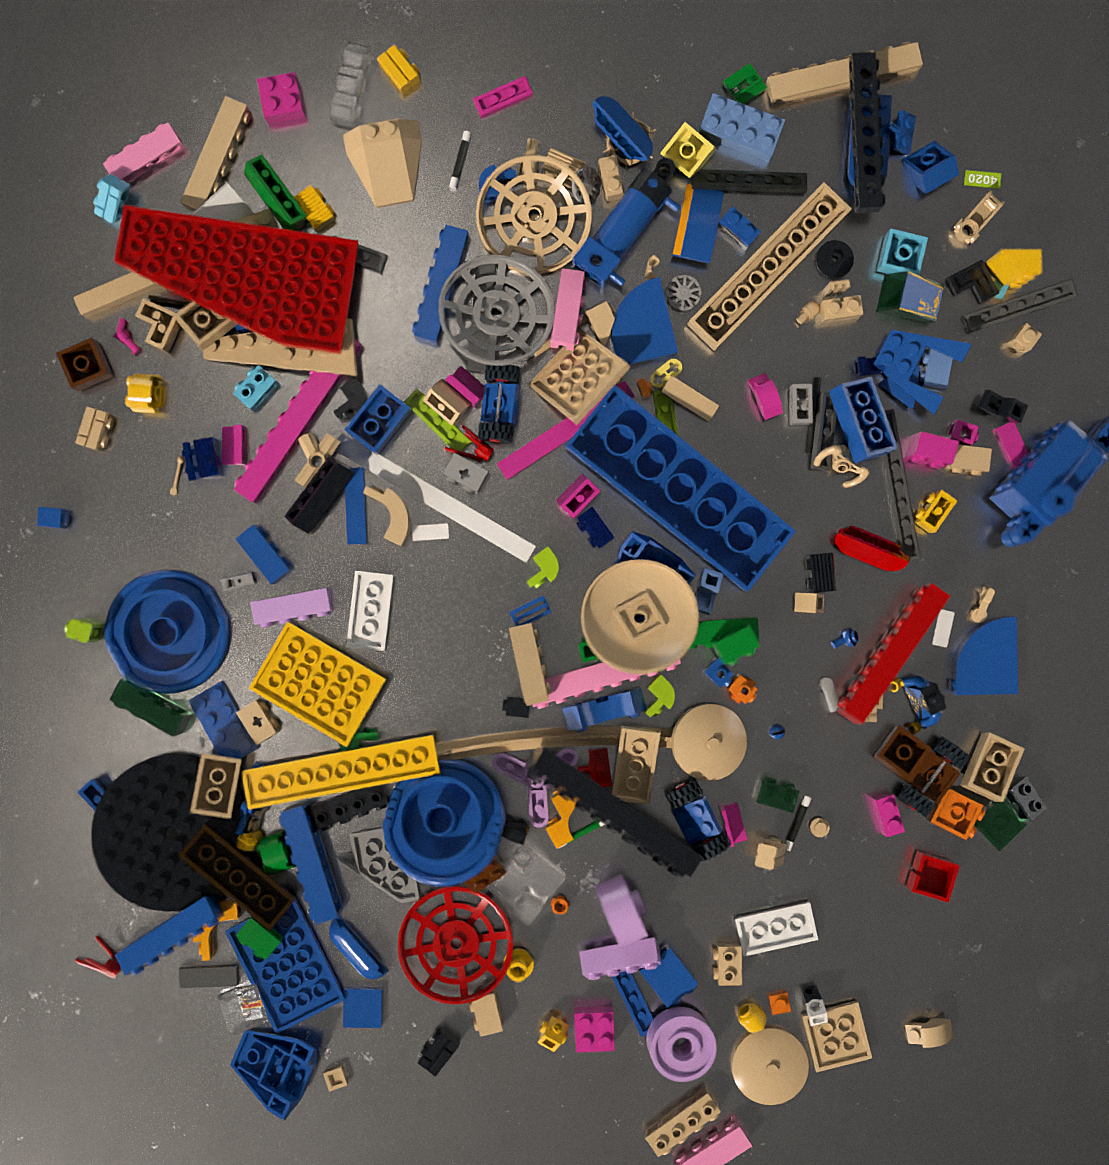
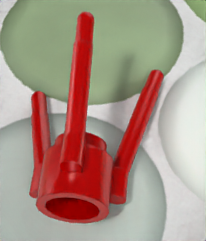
M462 425V428L466 431L464 435L478 445L474 451L477 455L449 447L443 448L451 453L474 459L479 463L482 459L487 461L494 450L483 440L478 439V436L465 425Z
M96 936V941L113 960L108 959L105 965L88 957L85 959L86 961L75 959V962L104 973L114 979L121 969L120 964L110 948Z

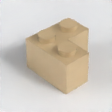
M143 298L135 316L152 325L145 342L169 353L181 327L174 317L177 313Z

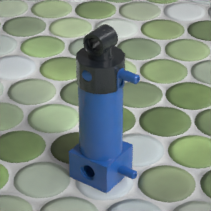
M660 159L653 172L648 169H641L629 185L626 193L592 238L589 236L573 257L572 267L577 271H584V276L603 289L610 279L620 286L624 285L626 280L615 273L619 268L620 261L664 204L675 212H678L681 206L669 197L672 194V189L666 183L672 179L675 171V164L671 159ZM667 167L670 172L664 174L660 171V168ZM597 261V262H599L600 264H599V265H595V264H593L592 262Z

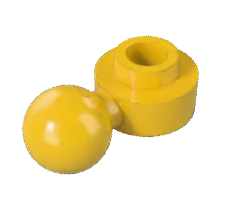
M252 830L250 833L239 835L236 846L245 851H253L256 845L260 843L263 834L259 830L255 832Z

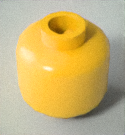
M746 1003L741 1006L738 1011V1021L747 1031L755 1033L765 1027L767 1016L758 1005Z

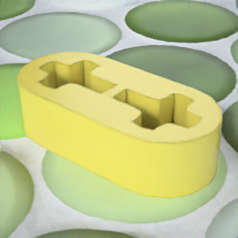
M677 359L668 360L651 375V386L655 389H661L670 375L676 378L682 371L681 362ZM669 364L678 365L676 369L678 372L672 371L668 374L666 371L670 368ZM664 374L665 377L662 379L663 384H655L654 376L660 377Z

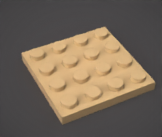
M582 329L577 331V333H580L578 345L574 344V350H566V346H563L528 384L535 392L576 425L630 369V366Z

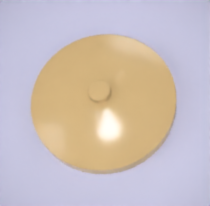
M706 703L692 707L679 718L673 729L671 747L677 764L684 772L700 780L714 781L730 775L738 768L746 752L747 735L742 721L733 711L721 705Z
M765 1026L761 1031L755 1033L748 1032L738 1042L732 1055V1074L738 1088L746 1097L760 1104L777 1105L792 1099L803 1088L808 1076L809 1063L803 1045L792 1033L780 1027Z

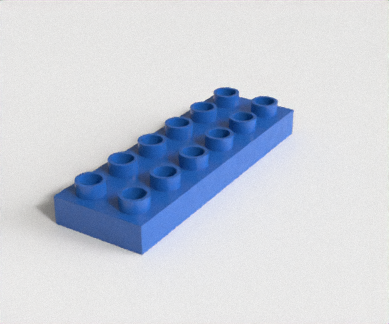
M616 385L609 390L565 446L568 451L745 592L752 588L796 532L785 521Z

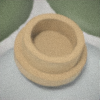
M816 818L810 824V830L816 837H824L829 832V823L823 818Z

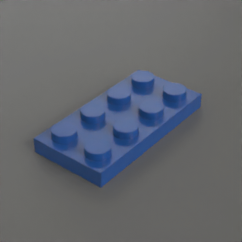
M223 681L188 700L218 755L241 759L260 748L259 744H255L236 714L239 709Z

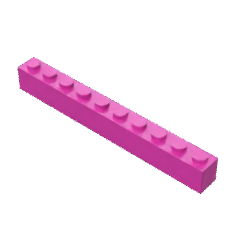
M354 339L357 356L363 345ZM310 371L309 374L311 376L307 381L304 380L299 387L300 392L296 397L293 396L288 403L290 407L286 412L281 413L277 420L279 423L275 429L272 428L266 436L268 439L265 444H261L257 448L256 457L247 463L245 467L246 472L243 476L240 475L236 479L233 490L252 503L259 501L298 443V438L305 433L344 374L337 375L334 373Z

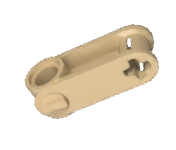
M992 190L979 201L964 220L961 218L953 227L957 241L972 244L980 236L978 233L1003 206L1005 202L997 199L992 194ZM963 228H967L970 231V235L965 234Z

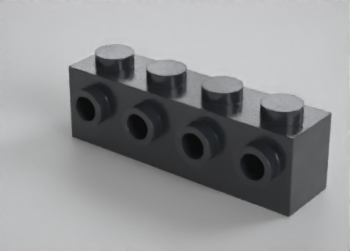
M329 455L284 517L293 526L309 534L323 514L327 512L334 499L338 497L346 483L350 481L354 472L346 464Z
M381 784L346 792L312 805L308 808L315 829L326 831L333 828L332 824L340 822L341 825L351 821L350 817L358 815V818L368 815L369 810L374 808L376 811L386 808L390 798L385 785Z

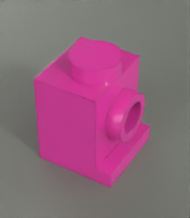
M956 419L951 422L946 438L959 441L960 444L971 446L978 440L979 432L977 431L979 426ZM961 431L965 433L964 438L960 436Z

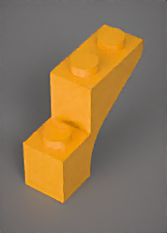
M555 790L552 792L551 800L561 818L558 819L556 816L550 819L545 829L556 849L574 840L568 826V821L575 808V803L570 800H564L558 795L560 792Z

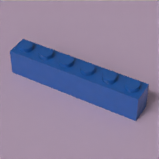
M446 224L445 229L440 231L438 240L441 243L439 248H435L433 259L436 260L434 267L430 266L428 272L429 284H425L423 289L424 301L418 306V322L414 321L412 327L415 339L438 344L442 330L439 318L441 290L447 278L461 265L469 237L467 230ZM455 282L447 293L446 300L448 301L451 299ZM444 308V315H445V316H446V313H447V310H448L447 308Z
M216 896L203 897L117 953L115 956L124 975L133 974L136 976L145 971V966L156 964L160 961L159 957L162 955L164 957L174 952L173 948L176 946L181 947L187 944L190 937L201 935L205 932L204 928L207 926L210 928L220 922L219 919L225 914Z

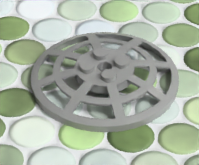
M485 255L470 259L461 264L447 278L439 298V318L444 334L459 352L479 363L502 366L523 361L543 346L552 330L555 306L549 286L543 277L531 266L516 258L505 255ZM484 264H499L497 275L484 276L476 280L473 279L468 271ZM506 265L523 271L534 281L525 288L517 281L505 277ZM462 275L468 285L461 292L457 303L446 300L450 287ZM487 282H496L495 290L485 293L479 287V285ZM504 283L514 287L519 293L512 297L508 293L503 292ZM538 287L546 299L548 315H536L535 303L530 294ZM471 290L478 298L474 307L463 305L466 296ZM523 299H526L529 305L530 315L519 314L518 303ZM444 308L456 311V319L461 333L453 337L445 321ZM497 309L501 312V316L494 317L491 311ZM461 313L473 315L475 324L466 329ZM518 322H527L529 326L520 337L513 329ZM535 323H547L546 330L535 347L531 348L524 342L532 333ZM481 330L489 335L488 344L478 341L472 335ZM507 334L513 340L510 344L496 346L497 336ZM468 339L474 345L487 350V358H480L469 353L458 343ZM517 346L525 353L511 360H494L495 351H507Z

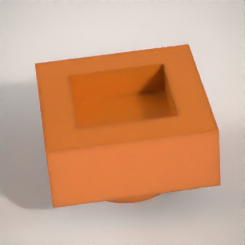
M645 378L637 380L636 384L642 401L650 398V393L653 392L650 382H646Z
M787 991L768 994L772 1015L791 1012Z

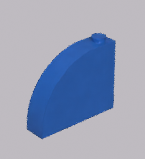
M660 277L638 285L629 292L621 302L614 317L615 320L611 332L613 353L629 366L674 356L678 353Z
M1010 616L990 619L973 628L962 639L952 661L951 679L949 680L951 694H1018L1017 617Z

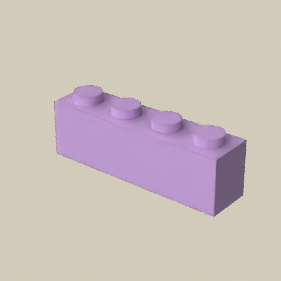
M329 588L250 602L254 625L260 624L261 628L272 626V622L279 621V624L291 622V618L298 617V621L310 619L309 615L312 614L322 617L329 615L328 611H333Z
M655 938L638 940L622 948L617 944L580 951L582 974L589 978V980L600 979L602 975H608V977L617 976L619 972L623 971L634 973L639 968H645L646 970L657 968L656 965H661L659 945Z

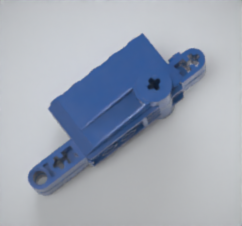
M1109 416L1099 420L1087 435L1071 420L1063 423L1060 421L1054 427L1050 426L1044 432V436L1020 460L1017 467L1012 469L1008 477L996 487L995 492L989 499L1011 518L1006 523L1008 527L1001 535L1004 545L1015 547L1031 542L1045 526H1051L1058 517L1066 515L1072 510L1074 499L1109 459L1107 455L1109 452Z

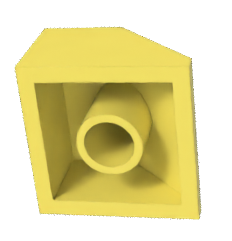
M685 122L660 154L665 158L671 159L681 172L691 178L707 163L715 153L716 148Z

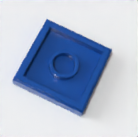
M344 987L343 1028H381L383 988Z

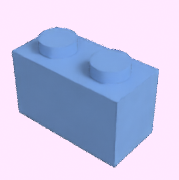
M929 348L922 356L924 366L923 370L919 373V386L939 392L947 390L953 359Z

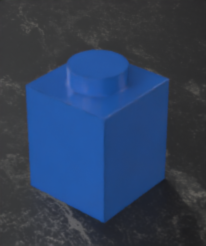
M38 507L37 526L66 529L70 519L68 510Z

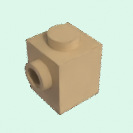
M1026 323L1017 329L1008 343L1015 350L1024 354L1033 348L1042 334Z

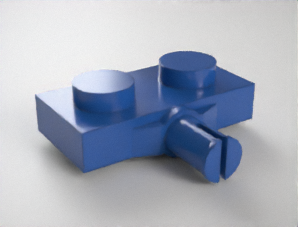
M905 110L898 111L895 124L889 121L885 127L893 132L892 149L903 155L910 154L916 123V116Z

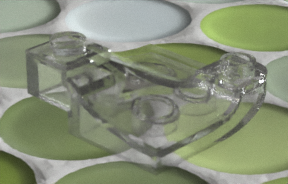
M519 846L503 862L507 874L503 875L499 880L492 882L486 888L499 898L517 918L529 926L565 880V877L529 847ZM525 854L526 859L521 860L519 855Z

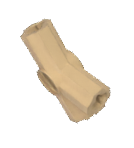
M313 432L298 438L308 459L295 479L303 487L308 485L328 456H333L341 444L340 441L326 433L320 444ZM318 456L322 457V464L315 466L314 459Z

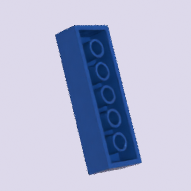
M307 800L286 807L280 812L279 821L281 827H285L286 830L285 840L292 849L291 859L298 868L297 878L304 887L302 893L304 900L308 901L310 909H308L310 919L314 920L315 925L338 918L343 907L319 831L315 829L308 811L310 802Z

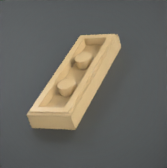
M670 375L660 391L707 422H710L719 405Z

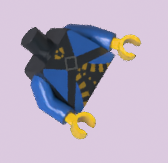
M920 675L906 677L903 680L897 677L894 678L892 683L896 687H893L891 691L897 692L902 686H905L904 688L917 720H920V723L913 722L906 726V728L910 726L914 728V732L911 734L915 735L921 731V728L925 729L937 724L942 716L941 711L946 709L945 697L941 694L938 685Z

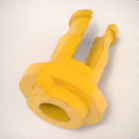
M522 948L513 949L512 959L506 974L515 982L523 981L533 971L534 960L527 950Z

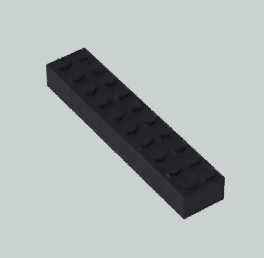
M546 747L536 748L524 766L528 770L527 774L534 779H541L544 781L543 785L545 787L560 792L558 795L564 800L573 801L575 803L574 807L578 810L590 813L591 819L598 823L606 824L605 828L610 832L622 835L621 839L624 842L636 845L637 851L644 855L652 856V861L656 864L668 867L667 871L670 874L681 878L684 876L692 877L703 858Z

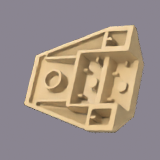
M398 118L359 125L343 135L346 154L376 208L414 201L422 144L418 121Z

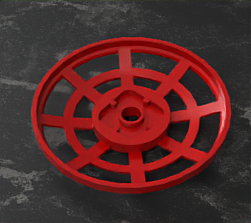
M448 886L424 895L407 912L398 935V957L405 976L421 994L445 1004H466L486 996L502 981L512 959L513 934L505 913L489 896L480 891L474 893L469 887ZM451 892H467L482 898L476 908L465 903H453ZM443 893L445 905L434 909L426 917L416 911L427 900ZM488 903L500 915L506 931L495 932L490 920L482 913ZM454 909H465L472 912L467 922L456 920ZM447 910L448 922L439 926L431 921L437 914ZM413 918L421 923L417 933L416 947L405 949V932L410 919ZM478 918L484 922L489 933L478 935L473 927ZM427 927L435 933L432 944L422 945L424 930ZM454 938H458L462 943L458 949L451 946V940ZM507 939V956L500 971L491 964L496 952V940ZM490 941V952L486 960L477 952L479 943ZM434 951L439 960L434 969L426 961L424 953ZM418 955L421 965L430 974L424 985L412 973L406 957ZM472 960L482 966L477 972L466 977L464 966ZM445 966L457 968L458 978H449L440 973ZM486 970L496 977L484 989L471 995L468 994L467 983L479 978ZM436 980L446 984L459 985L461 997L444 996L431 991L430 988Z

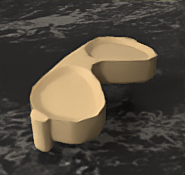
M653 255L648 260L645 272L646 281L656 278L652 271V268L660 263L656 255Z

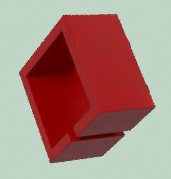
M917 850L912 865L915 871L910 872L906 887L914 893L949 903L960 865L954 861Z

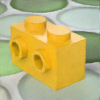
M943 490L931 492L926 499L928 502L924 508L921 507L915 515L916 520L914 523L928 533H935L957 502L955 498Z

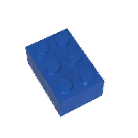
M379 384L344 430L378 455L412 412V409Z

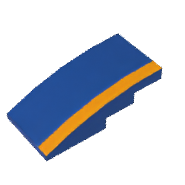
M691 184L686 185L672 256L710 264L722 207L723 191L692 189Z

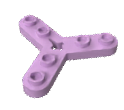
M565 748L556 754L572 766L578 761L577 753L571 748ZM507 753L496 754L492 762L494 769L527 786L530 823L538 828L545 826L549 816L547 787L543 785L544 781L533 784V779L527 776L528 770L524 768L525 762Z

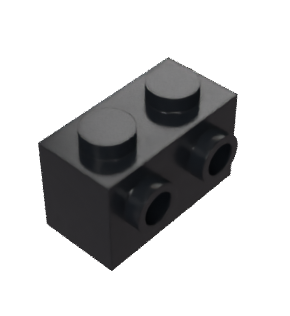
M1027 776L1016 777L1011 781L1005 796L1007 803L1020 823L1032 822L1047 809L1043 799L1038 795Z

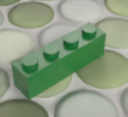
M263 154L246 161L243 174L282 228L297 231L304 227L307 215Z
M758 617L698 621L697 633L689 649H697V645L705 644V648H713L710 641L743 624L750 625L759 641Z

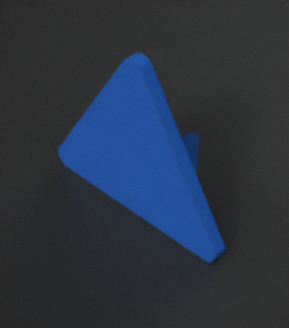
M916 367L909 380L917 385L920 367ZM887 378L879 382L882 388L909 408H914L915 399L891 379Z

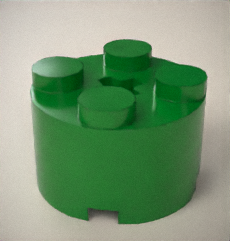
M286 830L262 837L260 843L256 845L257 853L262 857L263 870L266 874H277L297 866L293 864L291 859V846H288L285 840Z

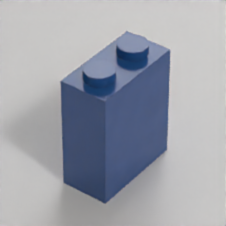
M668 943L659 950L661 965H656L657 968L650 970L639 968V972L667 1008L671 1005H677L682 1000L681 997L686 993L691 994L698 985L697 979Z

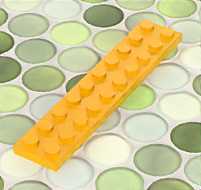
M428 735L242 770L241 773L248 809L440 774V767L434 735Z

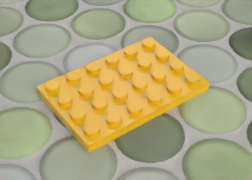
M287 622L248 689L348 747L387 679L294 624Z

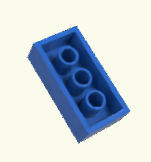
M872 376L840 384L829 391L854 464L884 456L898 449Z

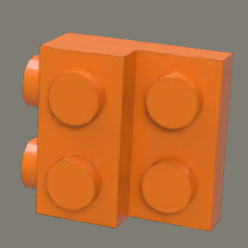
M949 789L942 798L931 823L968 840L969 837H974L977 828L974 826L977 820L981 821L986 811L983 810V805Z

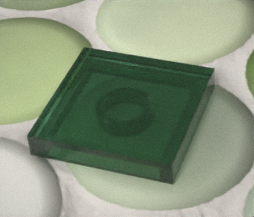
M1004 801L991 803L985 809L986 812L981 821L977 820L975 824L978 831L999 852L1027 826L1025 822H1019L1012 809Z

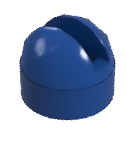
M773 724L769 729V734L772 738L779 740L784 737L785 729L780 724ZM782 730V733L776 735L773 734V732Z

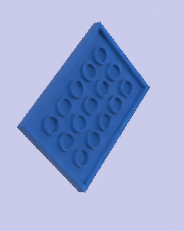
M297 899L272 927L284 938L266 960L257 957L253 953V949L241 944L236 936L249 918L224 931L276 1034L345 1000L343 991Z

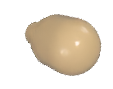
M809 301L800 311L801 315L796 319L797 322L803 324L806 320H812L819 313L820 305L816 301Z

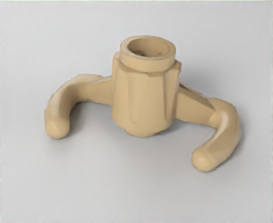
M845 445L827 447L816 456L813 462L815 466H819L826 456L832 454V466L836 472L845 473L852 471L860 474L851 480L844 481L843 486L845 488L861 483L870 474L868 467L861 463L854 464L851 452Z

